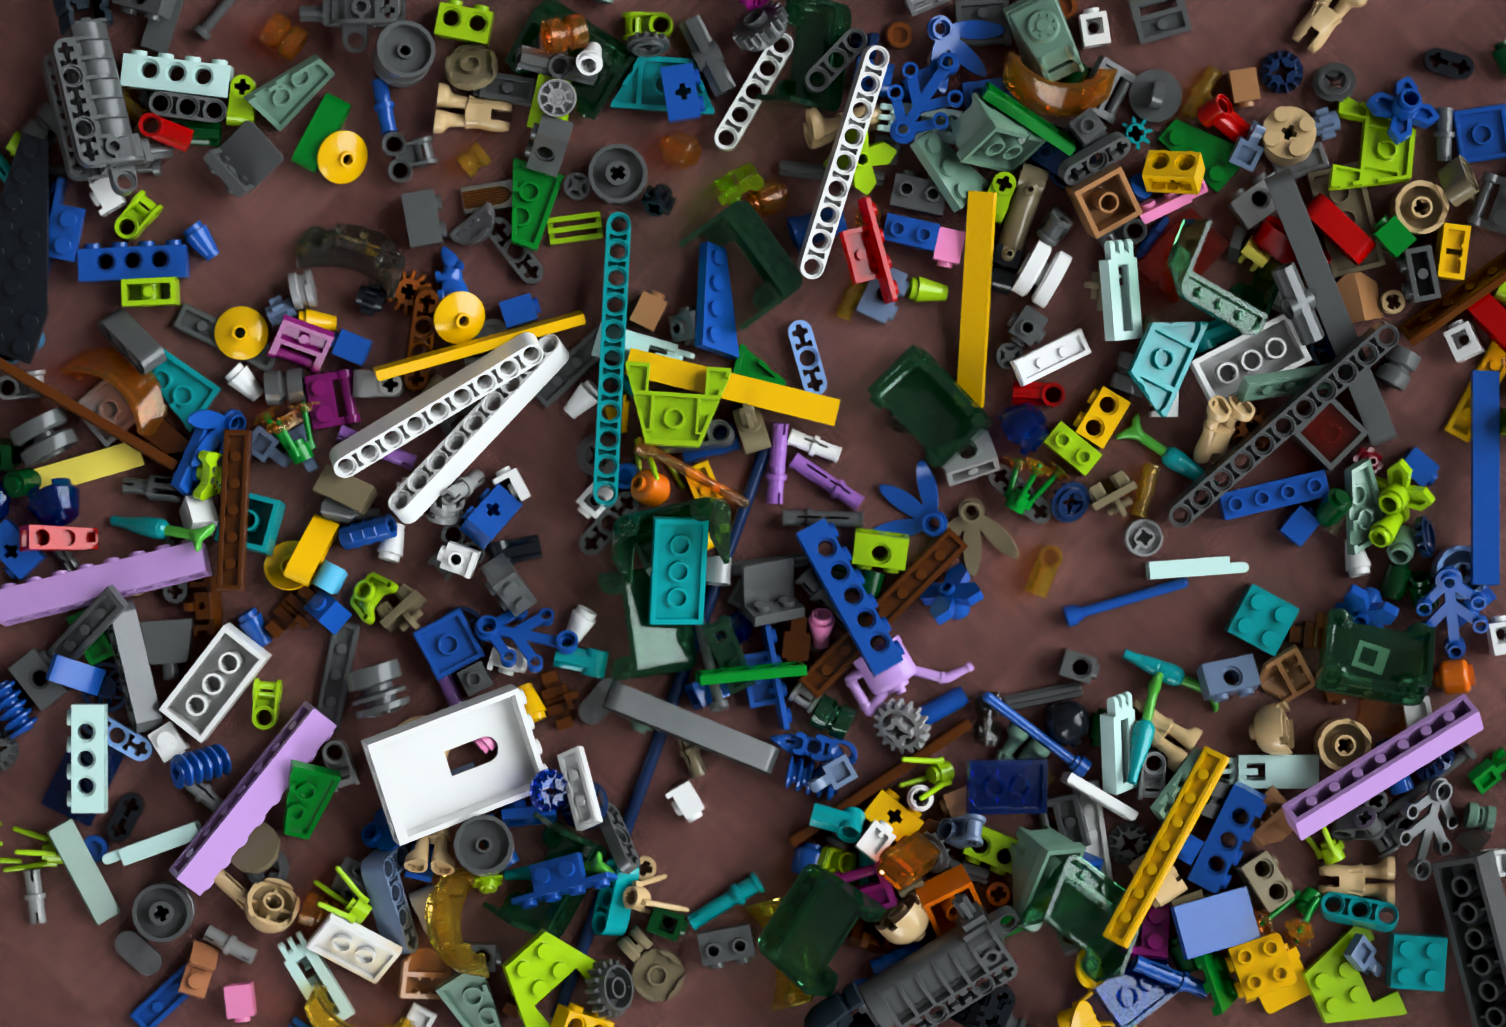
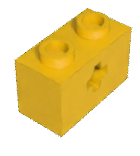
M888 788L886 791L880 789L864 808L865 818L870 822L874 820L878 822L880 820L885 821L894 829L892 833L897 836L894 840L905 848L924 824V821L920 818L922 813L913 810L910 806L906 808L899 802L901 796L892 789ZM897 809L900 810L898 814L901 819L899 821L895 819L892 822L888 821L890 819L889 810L893 812Z

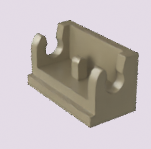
M326 464L313 488L314 492L339 502L363 515L368 512L378 495L373 485L354 476L348 478L339 477L335 474L333 467Z

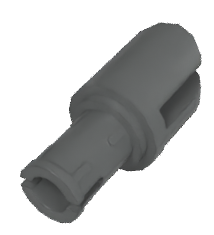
M151 474L147 479L126 476L123 479V483H126V485H122L123 494L146 495L150 501L181 503L180 497L165 495L181 494L171 484H166L171 483L173 476Z
M323 496L320 500L321 514L328 520L350 524L353 520L363 521L364 519L368 520L380 515L379 507H370L368 512L363 515L326 496Z

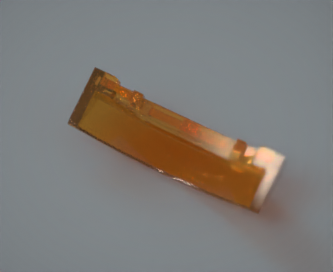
M1009 52L1005 57L1002 82L1006 89L1025 107L1043 115L1069 117L1079 115L1089 107L1094 109L1107 100L1111 93L1117 69L1099 68L1096 76L1084 79L1081 83H1060L1037 75L1022 63L1020 55Z
M100 347L83 350L59 369L60 373L71 375L76 380H81L84 376L90 375L95 378L99 377L115 387L129 404L136 422L137 433L140 435L152 436L167 415V405L164 404L160 390L162 387L155 374L150 371L145 375H141L116 349Z

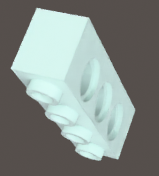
M132 49L131 54L123 53L120 83L121 87L153 92L164 91L229 100L234 68L228 65L226 60L212 59L211 63L201 62L200 57L185 56V60L174 59V54L158 53V57L147 56V51ZM150 64L156 65V75L152 78H146L144 75L145 68ZM177 67L183 68V78L179 81H173L171 78L173 69ZM205 70L211 73L210 81L206 84H199V73Z
M75 703L71 705V709L67 710V725L71 726V737H67V752L71 753V764H67V779L71 780V791H67V806L71 807V813H105L108 811V703ZM83 724H89L93 728V735L89 739L81 734ZM83 751H89L93 755V762L89 766L81 761ZM83 778H88L93 782V790L91 792L82 790L81 781Z

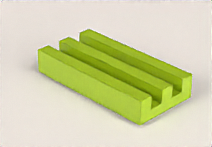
M600 211L552 217L547 222L550 245L604 238ZM596 218L595 223L553 227V223ZM597 228V233L557 239H555L554 235Z

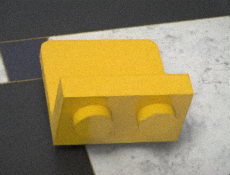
M1273 933L1228 949L1229 957L1225 958L1229 973L1235 972L1238 982L1234 983V987L1239 999L1244 997L1246 1003L1255 1001L1259 996L1296 983L1295 972L1279 933Z
M1286 942L1284 945L1297 980L1293 985L1259 996L1265 1011L1269 1014L1310 995L1302 976L1305 968L1299 958L1300 954L1296 946L1292 943L1287 944Z

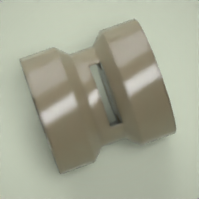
M636 924L630 929V934L627 937H622L617 942V945L635 962L640 958L641 952L644 949H649L654 945V942Z

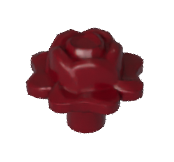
M1361 447L1358 453L1352 457L1354 463L1361 459H1370L1375 477L1377 472L1383 468V464L1379 462L1382 460V455L1376 453L1373 447H1368L1367 449Z

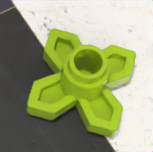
M851 128L846 131L845 140L847 143H853L857 139V132ZM867 131L860 153L861 156L852 179V186L868 195L877 183L872 166L889 164L897 150L884 141L869 145ZM830 154L823 164L824 167H827ZM843 154L838 157L837 167L845 169L848 166L849 158L847 155Z
M1401 458L1387 469L1388 480L1376 476V481L1380 491L1378 498L1379 508L1386 515L1400 513L1404 518L1402 523L1404 524L1410 518L1409 508L1423 511L1435 501V497L1427 487L1410 485L1413 470Z

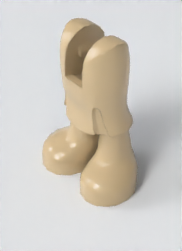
M1333 0L1313 1L1312 8L1295 28L1292 39L1299 42L1308 33L1309 28L1313 27L1318 31V34L1313 37L1307 50L1314 54L1324 45L1334 28L1342 22L1341 19L1351 8L1363 7L1368 0H1339L1333 10L1328 7Z
M439 83L436 107L465 109L463 115L436 109L433 133H444L450 127H465L466 130L482 129L491 132L509 131L510 123L501 120H491V112H511V103L476 98L472 95H469V97L453 93L448 84Z
M877 104L873 111L868 132L877 130V125L880 124L878 116L882 114V110L879 109L880 106ZM864 105L853 108L855 117L864 115ZM817 108L806 109L807 122L803 123V130L808 147L816 149L835 141L843 112L837 113L832 118H823Z
M1216 395L1209 400L1206 407L1207 419L1203 423V432L1194 449L1193 458L1195 462L1203 464L1207 463L1210 459L1215 463L1226 453L1230 438L1236 430V421L1249 422L1255 414V408L1251 402H1239L1236 395H1229L1227 400L1223 396Z
M1135 698L1132 706L1139 713L1143 714L1145 701ZM1154 709L1152 723L1155 727V733L1151 746L1152 748L1156 747L1167 757V767L1175 773L1189 753L1165 739V736L1169 734L1191 751L1203 731L1197 727L1185 729L1174 723L1173 719L1165 717Z
M450 827L417 839L414 849L405 857L404 868L414 873L425 872L428 869L429 844L434 845L431 870L438 875L453 874L455 871V861L448 853V842L451 839L449 835Z
M1387 856L1380 863L1373 865H1362V863L1358 865L1331 864L1319 867V875L1339 876V885L1328 884L1318 886V892L1321 895L1329 892H1338L1358 897L1368 896L1395 905V885L1393 882L1365 883V878L1394 880V856Z

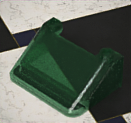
M645 568L597 574L599 586L604 593L609 595L622 594L631 655L620 657L614 661L612 665L613 681L683 672L694 667L697 655L692 625H650L648 622L650 576H648Z
M1070 855L1062 861L1023 911L1018 926L1027 932H1035L1041 928L1043 922H1046L1086 952L1085 957L1081 960V968L1089 978L1099 982L1124 974L1142 923L1128 949L1104 938L1102 934L1126 890L1082 857Z
M808 864L803 868L764 928L758 940V947L760 952L806 995L829 997L837 986L838 975L828 964L859 917L866 922L875 923L882 918L887 909L877 900L818 864Z

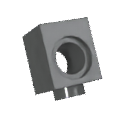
M1091 107L1072 120L1067 126L1083 149L1101 136L1107 129Z
M1064 648L1057 674L1090 684L1091 679L1096 680L1100 664H1096L1098 658ZM1078 659H1083L1087 665L1085 672L1082 674H1076L1073 671V663Z
M483 659L457 672L468 697L494 684Z
M464 942L463 969L477 961L475 954L479 950H485L490 955V961L482 964L484 972H496L497 965H502V949H497V942Z

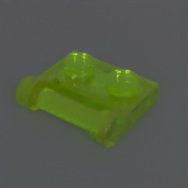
M745 163L713 182L710 186L721 205L724 206L725 204L732 205L742 198L741 195L750 189L754 191L760 190L764 185V180L757 173V169L752 163Z

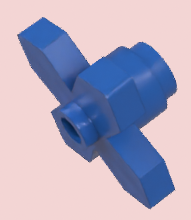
M1406 76L1396 82L1393 87V96L1378 92L1366 102V106L1374 116L1390 118L1387 134L1396 145L1411 136L1412 125L1426 129L1435 124L1439 119L1438 113L1431 104L1422 103L1418 87L1410 76Z
M962 563L947 571L943 583L933 582L919 596L925 606L932 605L929 611L938 625L951 618L953 620L963 619L969 614L970 606L984 599V595L977 584L969 582L971 577Z
M1352 584L1344 595L1343 601L1345 603H1337L1331 610L1329 619L1341 626L1357 625L1361 637L1376 643L1384 631L1382 624L1391 625L1397 617L1399 608L1386 601H1382V595L1377 589L1373 587H1364L1362 589Z

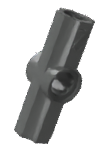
M697 15L680 24L679 28L691 49L690 53L699 71L706 77L707 83L715 97L722 96L736 88L724 63L725 59L716 41L711 39L702 18Z
M520 44L516 53V68L594 86L598 77V73L590 76L582 74L576 66L577 57ZM561 58V69L553 72V61Z
M1289 262L1276 267L1271 273L1282 297L1280 307L1286 318L1292 321L1302 346L1323 339L1325 334L1314 310L1316 308L1315 297L1308 288L1304 287L1295 263Z

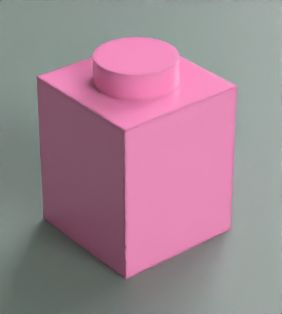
M945 227L939 228L935 251L932 255V260L937 261V266L952 269L953 265H959L966 232Z
M246 981L226 984L223 988L227 1019L234 1018L235 1023L250 1021V1017L257 1013L254 982Z

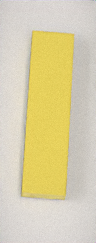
M122 443L34 470L41 476L42 482L39 490L41 495L141 467L146 465L142 453Z

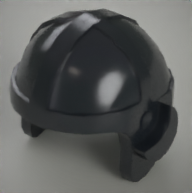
M1064 700L1056 706L1052 703L1045 708L1046 713L1043 715L1047 735L1064 747L1070 745L1074 748L1081 743L1080 738L1085 736L1090 728V715L1087 708L1071 700Z

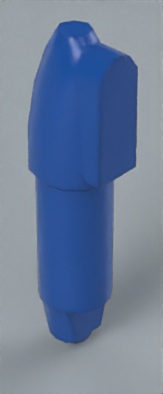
M1163 216L1152 226L1150 232L1135 253L1138 259L1143 258L1156 240L1161 237L1169 223L1167 216Z

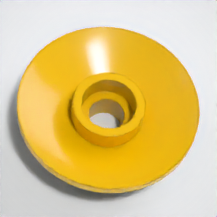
M339 130L329 134L322 141L317 152V165L321 174L327 180L337 184H346L357 179L364 171L368 160L367 147L362 138L347 130ZM345 155H349L347 163L343 162Z
M456 291L446 295L436 306L433 315V324L437 334L445 341L453 344H459L475 338L485 322V309L482 302L475 295L466 291ZM466 316L465 322L459 324L460 318Z
M238 306L225 311L219 317L214 335L217 346L226 356L236 360H248L260 354L265 348L269 337V330L264 317L258 311L249 307ZM238 328L245 330L244 337L238 338L236 336Z
M299 541L282 542L274 547L272 557L266 556L264 573L266 578L278 589L296 590L304 586L283 576Z

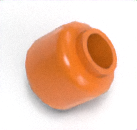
M651 469L639 471L631 481L630 489L633 499L649 507L662 505L670 495V482L668 478L658 472L659 480L657 481Z
M1462 658L1442 661L1439 671L1434 672L1436 687H1442L1446 695L1468 693L1471 690V686L1475 685L1473 665L1468 664Z

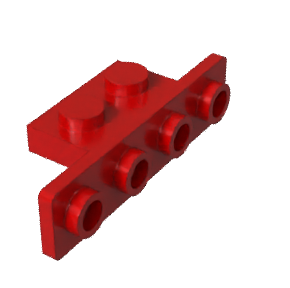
M866 196L857 200L863 226L842 231L839 235L853 285L878 279L884 303L889 304L898 301L899 289L896 281L892 279L890 272L892 263L889 255L885 253L883 246L885 238L883 230L878 227L876 220L878 215L876 204L871 201L870 196Z

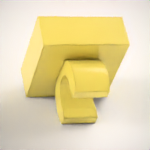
M1253 235L1245 243L1238 260L1240 264L1246 258L1252 260L1251 272L1255 271L1258 266L1263 268L1271 256L1255 245L1252 240Z

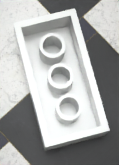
M1282 313L1193 359L1190 368L1209 403V400L1216 395L1223 396L1226 400L1229 395H1236L1244 376L1295 369L1311 361L1312 358L1306 346H1302L1292 321Z
M229 622L223 625L159 708V711L202 743L213 733L272 655Z

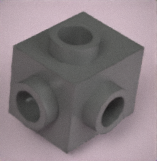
M1025 305L1020 313L1015 311L1006 324L1010 327L1007 331L1011 335L1009 340L1021 348L1025 345L1031 347L1033 343L1038 345L1046 334L1043 328L1049 319L1030 306ZM1023 324L1030 326L1029 333L1024 332Z
M693 306L677 309L678 314L668 316L673 343L684 341L685 346L695 345L696 310H694Z
M346 856L341 869L348 875L362 894L368 896L361 875L362 863ZM337 872L331 889L347 900H350L352 897L358 899Z

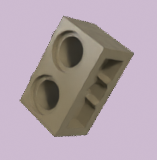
M1267 850L1257 851L1233 867L1243 885L1247 886L1249 895L1260 913H1270L1295 896L1291 890L1293 889L1291 881L1286 875H1282L1278 868L1279 862L1277 858ZM1257 862L1263 865L1264 870L1261 876H1258L1255 872ZM1272 885L1278 891L1274 899L1269 895V888Z

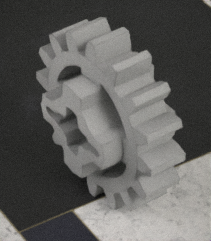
M893 698L887 703L884 702L875 713L874 718L876 721L873 723V727L879 729L875 734L876 737L882 736L884 738L882 744L886 745L889 743L891 751L899 748L901 754H904L906 750L910 754H913L916 749L920 750L930 737L928 731L931 729V725L925 724L928 716H921V707L915 709L913 708V701L905 704L903 698H900L897 702Z

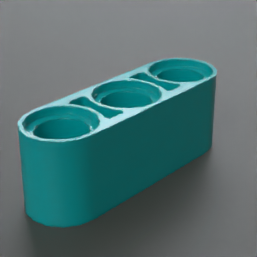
M609 859L606 864L614 870L618 880L610 882L609 887L599 889L592 918V929L596 935L622 936L627 930L631 909L624 907L622 896L624 890L632 886L634 880L638 881L639 867L630 874H625L617 867L614 859Z
M1329 892L1321 900V914L1326 920L1381 932H1390L1398 924V909L1388 902L1338 892ZM1334 901L1340 905V909L1336 912H1330L1326 909L1325 905L1328 902ZM1356 907H1362L1367 911V914L1364 917H1356L1352 910ZM1383 912H1388L1393 915L1394 919L1389 923H1385L1380 920L1379 915Z

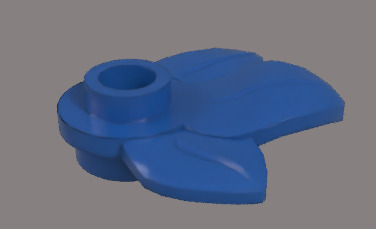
M382 807L374 815L373 822L368 823L363 828L361 838L368 848L374 849L378 847L381 851H391L399 845L393 841Z

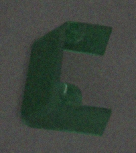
M780 0L786 2L785 10L789 15L787 17L789 20L788 24L797 27L790 79H782L777 83L774 95L757 94V100L786 107L802 109L815 107L819 111H837L842 102L846 68L824 91L817 94L811 93L806 89L804 78L819 59L846 31L851 29L852 14L850 8L845 4L831 0ZM831 54L828 58L829 64L834 68L841 67L843 64V60L838 54ZM818 73L810 75L809 80L812 86H823L824 78Z
M739 200L732 203L678 243L682 250L702 235L705 236L708 242L718 246H724L731 240H734L765 282L753 294V303L759 312L739 326L738 329L741 333L797 292L803 282L802 274L753 206L747 201Z
M1183 219L1167 260L1177 295L1184 301L1244 335L1259 334L1265 326L1279 291L1271 272L1276 267L1284 264L1266 263L1263 268L1258 266L1251 286L1246 283H1235L1230 287L1229 291H1226L1192 271L1213 221L1209 219Z
M703 497L620 516L614 523L612 559L627 585L632 584L634 543L652 539L653 517H693L696 521L700 522L709 520L710 538L724 564L730 561L731 509L723 498Z
M536 811L534 812L533 817L547 825L543 831L542 841L550 849L543 861L579 852L582 853L583 862H588L596 856L598 851L602 854V861H605L606 849L603 846L555 819ZM586 872V877L597 875L594 872ZM532 881L525 894L534 892ZM516 891L505 898L502 907L486 901L482 906L513 927L534 935L541 929H544L555 937L560 938L586 893L576 896H570L569 893L562 895V899L559 901L547 903L544 900L537 902V907L522 909L521 906L511 903V898L525 895Z

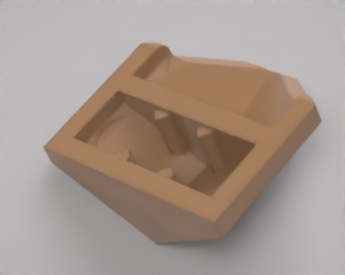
M1362 272L1345 274L1336 282L1352 323L1383 318L1376 281Z
M1295 644L1264 662L1259 673L1263 691L1287 703L1317 685Z
M1273 785L1262 792L1267 795L1264 803L1268 805L1261 819L1256 817L1252 825L1256 830L1251 840L1258 847L1282 841L1293 831L1286 821L1281 806L1288 802V800ZM1243 810L1236 819L1242 822L1246 821L1248 817L1246 811Z
M417 948L415 953L409 954L401 962L398 998L442 1000L435 991L436 985L451 977L452 963L431 948Z

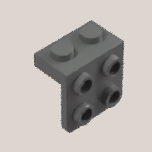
M246 121L219 148L210 150L203 159L206 161L209 171L223 180L226 190L233 196L240 198L249 195L283 162L284 156L254 122Z

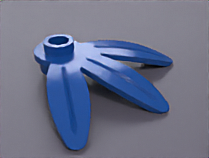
M943 15L932 17L928 21L926 28L929 38L934 41L930 56L931 76L938 69L937 60L939 56L948 50L958 57L959 63L964 69L981 78L986 77L987 71L982 61L959 38H993L1004 34L1005 28L988 21L968 20L952 23L949 18ZM937 24H940L942 26V32L940 34H938L935 30ZM948 58L943 61L944 66H949ZM946 76L939 86L938 93L945 94L949 76Z
M203 409L189 415L188 423L202 429H212L200 440L195 448L191 465L195 467L202 463L198 458V453L202 450L214 451L219 445L218 452L223 454L224 429L245 430L247 421L241 411L230 409L222 415L212 410Z
M919 460L916 469L918 490L923 504L914 496L898 487L888 484H881L879 486L880 492L892 505L913 517V519L889 521L876 526L873 530L909 534V536L924 531L932 537L940 536L946 531L948 520L945 514L938 510L939 496L935 476L925 460ZM933 518L939 521L937 528H933L931 525Z

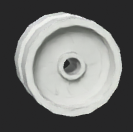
M1039 239L1031 253L1027 254L1021 264L1011 291L1023 297L1028 294L1034 284L1037 285L1031 299L1034 304L1044 309L1061 282L1073 257L1063 251H1059L1054 255L1050 263L1046 262L1052 251V246Z

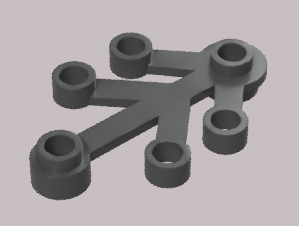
M1442 777L1432 779L1428 785L1427 793L1416 802H1406L1403 804L1401 815L1410 820L1416 819L1421 810L1428 805L1429 807L1427 813L1409 828H1399L1394 833L1395 843L1403 846H1408L1412 839L1421 833L1416 856L1407 864V872L1410 877L1420 881L1428 879L1432 871L1430 862L1426 860L1432 834L1436 840L1433 845L1434 851L1444 856L1448 855L1451 852L1452 844L1447 840L1442 827L1453 830L1459 823V818L1454 814L1449 802L1453 793L1452 785L1447 779ZM1439 808L1441 809V811H1442V813H1443V815L1441 816L1440 821H1439V818H1438Z

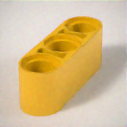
M315 513L292 554L283 576L309 587L336 538L340 524Z

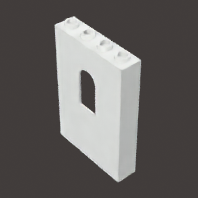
M508 684L361 740L393 841L400 846L466 821L473 816L484 814L550 788L547 780L550 779V773L546 764H542L540 754L543 753L542 747L538 739H534L532 730L535 729V725L531 715L526 713L524 705L527 704V700L522 689L513 684ZM481 737H491L496 741L498 750L496 756L491 761L453 776L451 775L445 751Z

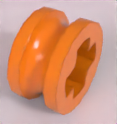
M1001 881L990 883L986 889L988 901L995 906L1005 905L1010 899L1009 887ZM997 886L1002 887V891L1005 892V897H1000L999 901H995V897L991 896V890L995 891Z

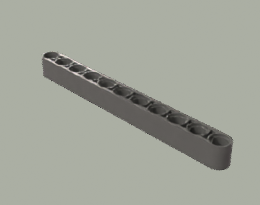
M1289 168L1264 180L1306 285L1315 297L1317 312L1334 354L1337 357L1357 340L1358 336ZM1361 348L1358 352V357L1365 359L1366 356ZM1348 364L1340 366L1343 376L1349 373L1350 366ZM1369 368L1351 383L1348 389L1363 426L1369 432L1367 436L1370 443L1374 447L1398 436L1372 371Z
M1379 321L1370 327L1172 499L1165 510L1169 521L1179 528L1186 527L1390 351L1399 341L1398 329L1387 321ZM1390 328L1391 336L1389 339L1380 341L1379 333L1381 330ZM1364 346H1369L1370 355L1365 359H1360L1358 357L1359 350ZM1343 364H1348L1350 366L1349 373L1344 377H1339L1337 373L1338 368ZM1320 383H1329L1327 393L1323 395L1317 394V387ZM1307 400L1309 404L1307 410L1301 413L1297 412L1296 406L1298 402ZM1279 419H1288V425L1285 429L1276 430L1275 425ZM1260 436H1266L1267 444L1263 448H1256V439ZM1246 454V463L1242 466H1236L1234 464L1236 456ZM1218 472H1225L1227 475L1226 480L1220 484L1214 483V476ZM1201 489L1206 491V497L1202 501L1197 502L1193 500V495L1196 491ZM1180 507L1186 509L1183 518H1173L1175 509Z

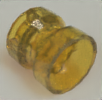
M477 141L469 146L468 152H461L455 157L471 178L478 174V169L481 166L486 167L492 163V160Z

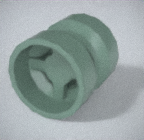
M1468 801L1464 812L1463 826L1470 829L1479 827L1482 831L1492 832L1496 821V806L1486 805L1482 807L1478 803Z

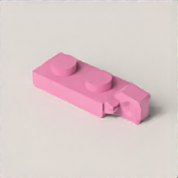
M1204 179L1199 195L1163 193L1164 196L1155 200L1151 198L1141 202L1139 205L1143 214L1137 216V219L1147 224L1191 203L1192 199L1209 192Z

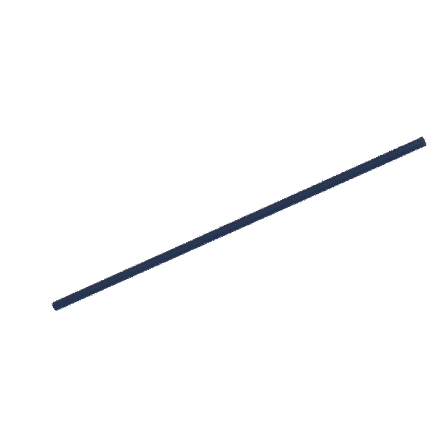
M770 448L757 451L719 556L733 558L768 463ZM708 585L704 602L706 629L722 586ZM693 625L666 702L675 706L679 705L684 692L683 686L688 681L700 648L695 625ZM657 730L653 734L623 816V821L630 836L667 738L666 734ZM611 852L609 854L608 860L613 859ZM599 889L595 892L575 949L586 955L595 934L592 929V918ZM577 969L563 980L550 1017L553 1018L558 1003L566 1006L569 1005L580 975Z

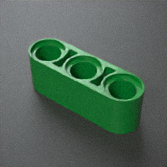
M327 92L302 136L291 161L313 173H317L319 170L317 152L320 144L329 134L342 128L352 105Z

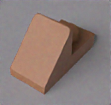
M193 940L177 992L202 1000L205 998L212 973L216 969L220 948Z

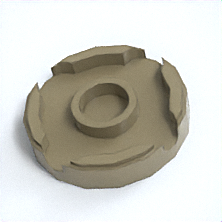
M481 44L458 46L453 50L454 53L450 56L448 54L445 59L444 71L448 82L462 90L484 88L493 82L498 73V60L492 50L490 52L488 49H485V46Z
M265 822L255 827L249 835L246 844L239 848L231 857V863L244 873L257 874L269 869L277 861L279 847L281 848V841L277 832Z
M652 948L644 951L632 967L631 976L634 988L642 998L651 1002L665 1001L673 998L680 991L684 983V967L681 960L673 952L664 948Z

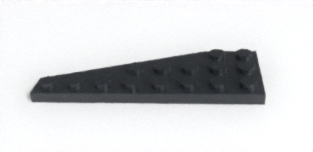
M22 132L0 197V354L32 364L49 315L50 141Z

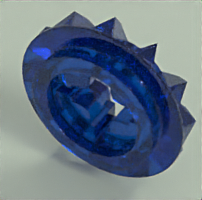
M543 769L533 777L529 788V795L532 804L538 810L544 812L557 811L560 805L565 804L564 798L569 792L566 790L568 781L563 778V773L555 769ZM550 787L556 790L554 794L551 793L550 795L546 791H542L543 788Z

